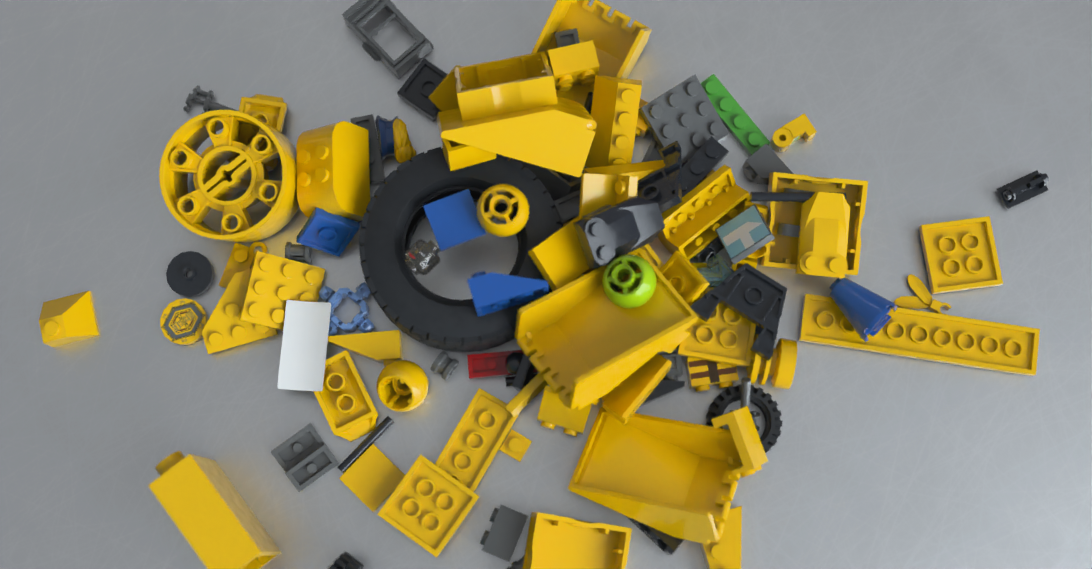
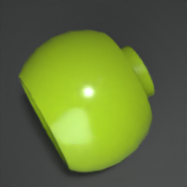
M629 254L615 258L606 267L602 280L603 289L606 296L615 305L623 308H636L645 304L652 297L656 289V275L649 262L642 257ZM635 269L641 270V273H636ZM630 274L628 281L622 282L624 275ZM620 288L623 290V294L618 293Z

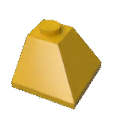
M91 291L43 302L39 324L44 344L57 347L100 336Z

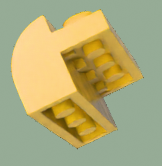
M724 164L682 197L681 203L661 214L665 228L657 235L659 240L672 255L675 251H680L689 261L718 236L715 231L717 228L743 212L745 201L752 202L750 201L749 192L736 185L731 168Z

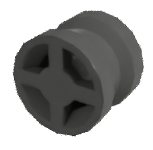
M442 351L433 362L430 370L434 373H440L441 377L446 381L457 368L459 361L448 357V353Z

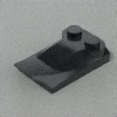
M638 196L629 198L573 223L589 269H595L601 265H609L615 258L653 242L655 237L665 228L658 203Z

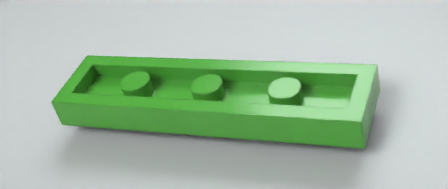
M714 74L700 83L725 127L749 156L753 155L765 144L769 146L770 141Z

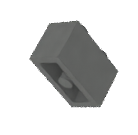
M500 505L499 509L494 508L489 520L493 522L490 532L485 530L480 544L484 545L482 550L509 562L528 516L504 505Z

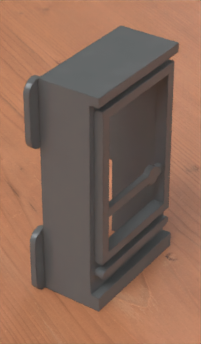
M358 0L342 14L345 23L364 42L362 44L363 49L375 61L381 60L398 79L434 49L433 44L418 31L390 0ZM383 8L392 14L376 29H372L370 34L362 28L365 23ZM394 18L417 41L395 61L372 38Z

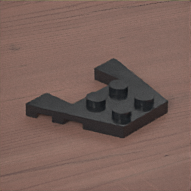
M678 141L658 150L665 166L638 180L637 196L646 200L656 201L661 213L682 202L681 147Z
M745 263L690 307L700 319L707 322L717 305L722 303L762 328L761 333L750 350L769 361L773 355L787 288Z

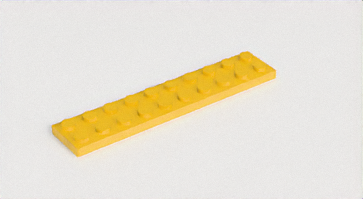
M813 294L804 295L798 341L1020 375H1036L1040 329L897 307L895 312L891 309L888 313L891 318L884 327L874 336L868 334L869 340L864 341L831 297Z

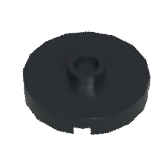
M182 252L175 256L168 265L166 272L167 283L180 296H200L213 283V265L208 258L199 252ZM192 270L193 274L190 277H186L187 271Z

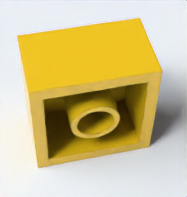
M593 40L548 50V66H550L553 74L555 90L563 92L572 89V86L581 85L585 87L594 84L595 76L599 72V62Z

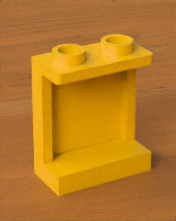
M748 406L711 419L714 429L728 424L743 464L731 470L732 476L740 473L742 478L761 470V465L767 462L768 459Z

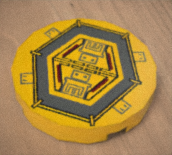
M187 298L177 299L169 303L163 310L160 318L161 330L164 336L171 342L180 345H191L203 337L202 330L208 321V315L204 307L196 301Z

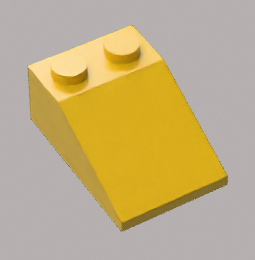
M545 386L537 421L541 422L540 426L554 430L556 426L564 429V434L577 437V434L582 435L592 403L579 410L576 407L572 410H567L557 396L561 391L555 393L551 387Z

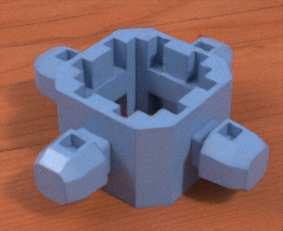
M365 282L356 288L355 293L349 288H339L335 292L327 286H324L319 291L320 297L325 302L331 303V321L329 322L328 336H335L338 333V328L342 329L345 333L355 332L357 328L363 333H369L375 329L374 324L367 318L369 306L363 301L364 298L367 299L371 294ZM349 297L361 308L351 323L345 324L333 313L335 307L341 303V300Z

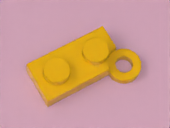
M258 241L251 244L250 247L235 242L219 286L226 289L235 273L251 269L255 248L261 247L262 252L268 254L267 246Z

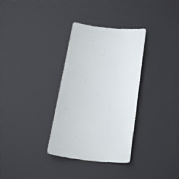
M286 301L277 383L278 389L300 391L323 390L331 303Z

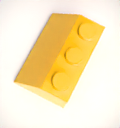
M656 353L614 390H611L601 398L604 401L602 408L625 425L670 371L672 362Z

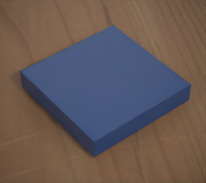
M469 189L423 206L440 252L486 235L485 230L478 221L477 209Z
M316 207L297 235L296 242L340 257L359 230L360 222L331 214Z

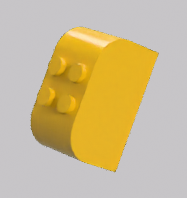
M341 121L302 132L298 137L296 145L297 200L303 214L309 219L317 207L331 214L340 215L357 222L363 221L364 213L370 202L368 129Z

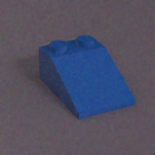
M486 271L474 273L471 275L472 278L467 279L478 317L536 300L549 294L548 282L493 272L486 274Z

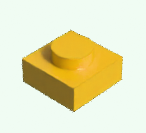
M511 429L499 450L521 462L532 441Z

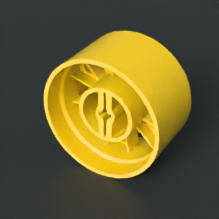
M213 110L197 115L184 123L173 134L164 149L159 169L160 188L164 201L178 222L200 236L237 243L260 241L283 229L299 208L297 200L296 148L279 130L248 114L233 110ZM239 124H250L260 128L249 146L237 142ZM223 129L220 134H216L217 131ZM210 136L213 145L205 149L202 154L197 152L200 145ZM266 139L268 146L264 151H260L259 145ZM238 156L230 164L221 166L226 160ZM280 157L283 172L282 181L269 180L265 163ZM188 173L193 174L196 189L191 193L188 192ZM273 186L275 188V195L268 199L266 195L267 189ZM247 189L241 197L227 201L238 191ZM262 201L272 209L254 226L247 208ZM211 208L223 212L221 232L213 230L203 221ZM233 217L238 219V225L235 229L231 228V219Z

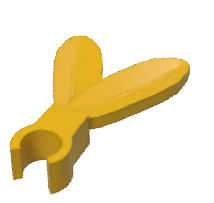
M912 274L907 276V282L916 296H901L894 301V304L900 308H928L938 314H943L940 311V307H945L947 310L951 308L948 303H942L933 299L923 282Z

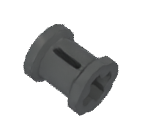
M287 242L285 245V258L304 260L306 263H311L312 247Z

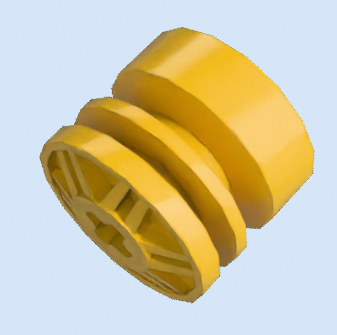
M759 334L754 335L753 344L758 338ZM780 338L776 347L773 348V355L769 361L752 351L750 366L746 367L747 377L751 379V384L756 382L758 376L759 385L763 386L768 376H771L772 387L790 389L796 368L797 341Z

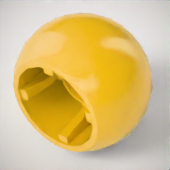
M497 184L486 189L481 194L476 207L477 218L482 228L498 237L515 235L525 226L529 217L527 198L518 188L508 184ZM500 203L508 205L507 210L503 213L495 211L496 206ZM513 207H516L518 209L517 215L511 221L510 218L514 212ZM493 218H496V219L499 220V221H506L507 223H506V224H496V223H493Z
M398 360L385 366L378 376L376 385L377 394L381 402L389 409L397 412H407L417 408L423 403L429 390L426 373L419 365L409 360Z

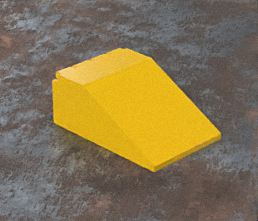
M557 0L531 53L545 51L547 57L548 50L557 48L556 32L577 28L580 43L593 40L599 62L598 75L627 79L638 61L652 29L636 20L629 27L628 24L631 17L616 9L612 16H609L612 7L599 0H594L592 6L589 5L591 0ZM594 84L585 87L581 85L572 86V89L563 92L556 90V96L575 101L584 106L588 92H594Z
M557 96L558 104L462 121L460 108L438 112L437 115L441 138L576 177H580L595 135L593 129L596 128L597 124L582 104Z
M640 248L625 255L642 257L649 262L655 272L656 289L652 297L645 304L636 308H623L611 302L603 289V274L608 266L603 265L518 310L515 338L518 340L517 344L526 356H531L529 360L541 375L545 374L543 378L555 393L561 391L557 396L567 410H572L575 407L579 410L608 394L698 319L696 313ZM635 269V272L641 273V270ZM630 274L624 275L622 282L628 281ZM620 288L618 293L623 294V290Z
M600 407L568 489L672 537L709 545L710 540L716 542L720 540L724 528L722 522L726 521L731 506L729 501L733 500L738 485L737 481L740 478V473L732 476L731 470L743 464L731 431L728 429H714L711 426L634 413L628 422L623 425L604 408Z

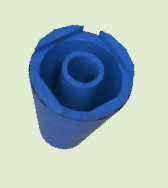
M847 278L842 280L836 279L829 288L832 290L830 292L831 298L864 341L869 340L868 334L871 336L876 335L890 320L891 316L888 315L890 310L892 309L895 312L898 307L888 299Z

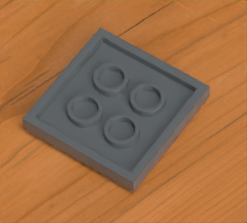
M696 75L681 82L638 110L661 149L678 141L681 147L682 164L689 160L711 136L719 141L729 134Z

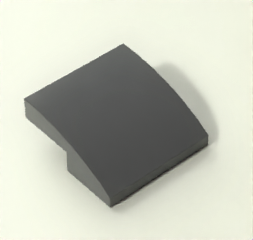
M311 423L271 451L299 492L339 464Z

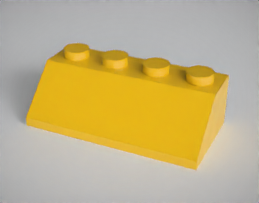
M601 75L595 76L591 117L597 125L593 129L595 135L584 166L593 168L630 164L632 162L642 80Z

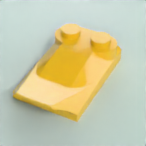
M256 94L250 98L241 97L238 111L248 114L282 133L287 103H284L281 97ZM239 124L237 142L249 146L260 128L250 124ZM266 139L259 145L260 151H264L267 148L268 142ZM238 156L232 157V158L228 159L227 161H228L229 163H231V162H232L234 159H236ZM278 158L265 163L267 171L274 170L278 164Z
M815 192L809 200L802 203L795 274L845 277L847 270L846 255L850 206L844 194Z
M348 350L327 359L325 362L323 390L313 392L333 434L351 442L372 432L376 428L378 412Z

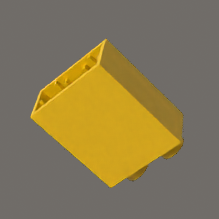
M177 451L163 459L155 467L160 477L149 484V488L207 569H260L281 553V550L215 460L194 454H189L185 457L181 451Z

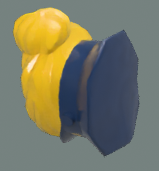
M379 115L376 117L375 125L382 161L388 155H395L397 162L404 163L417 155L409 140L406 124L401 119H398V116L393 120H387Z

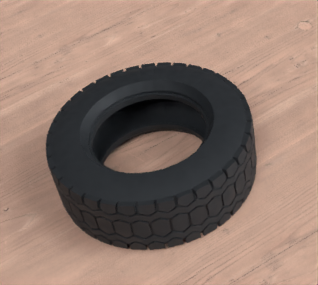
M438 147L427 150V153L422 152L412 157L410 161L407 160L397 167V170H393L384 179V182L375 191L364 213L360 229L359 252L361 267L366 284L375 301L388 319L411 338L433 348L455 352L486 350L515 338L518 310L536 300L478 317L473 299H449L426 289L412 273L409 252L412 237L419 224L426 217L424 205L469 189L473 201L478 202L481 194L489 187L497 184H508L518 188L525 195L529 204L528 221L521 231L516 233L518 253L509 275L546 281L528 251L562 228V223L557 207L548 190L533 172L516 159L496 154V159L450 171L443 154V148ZM500 203L496 206L495 210L503 213L507 210L508 205ZM513 207L514 212L510 218L511 221L517 215L518 209L516 207Z

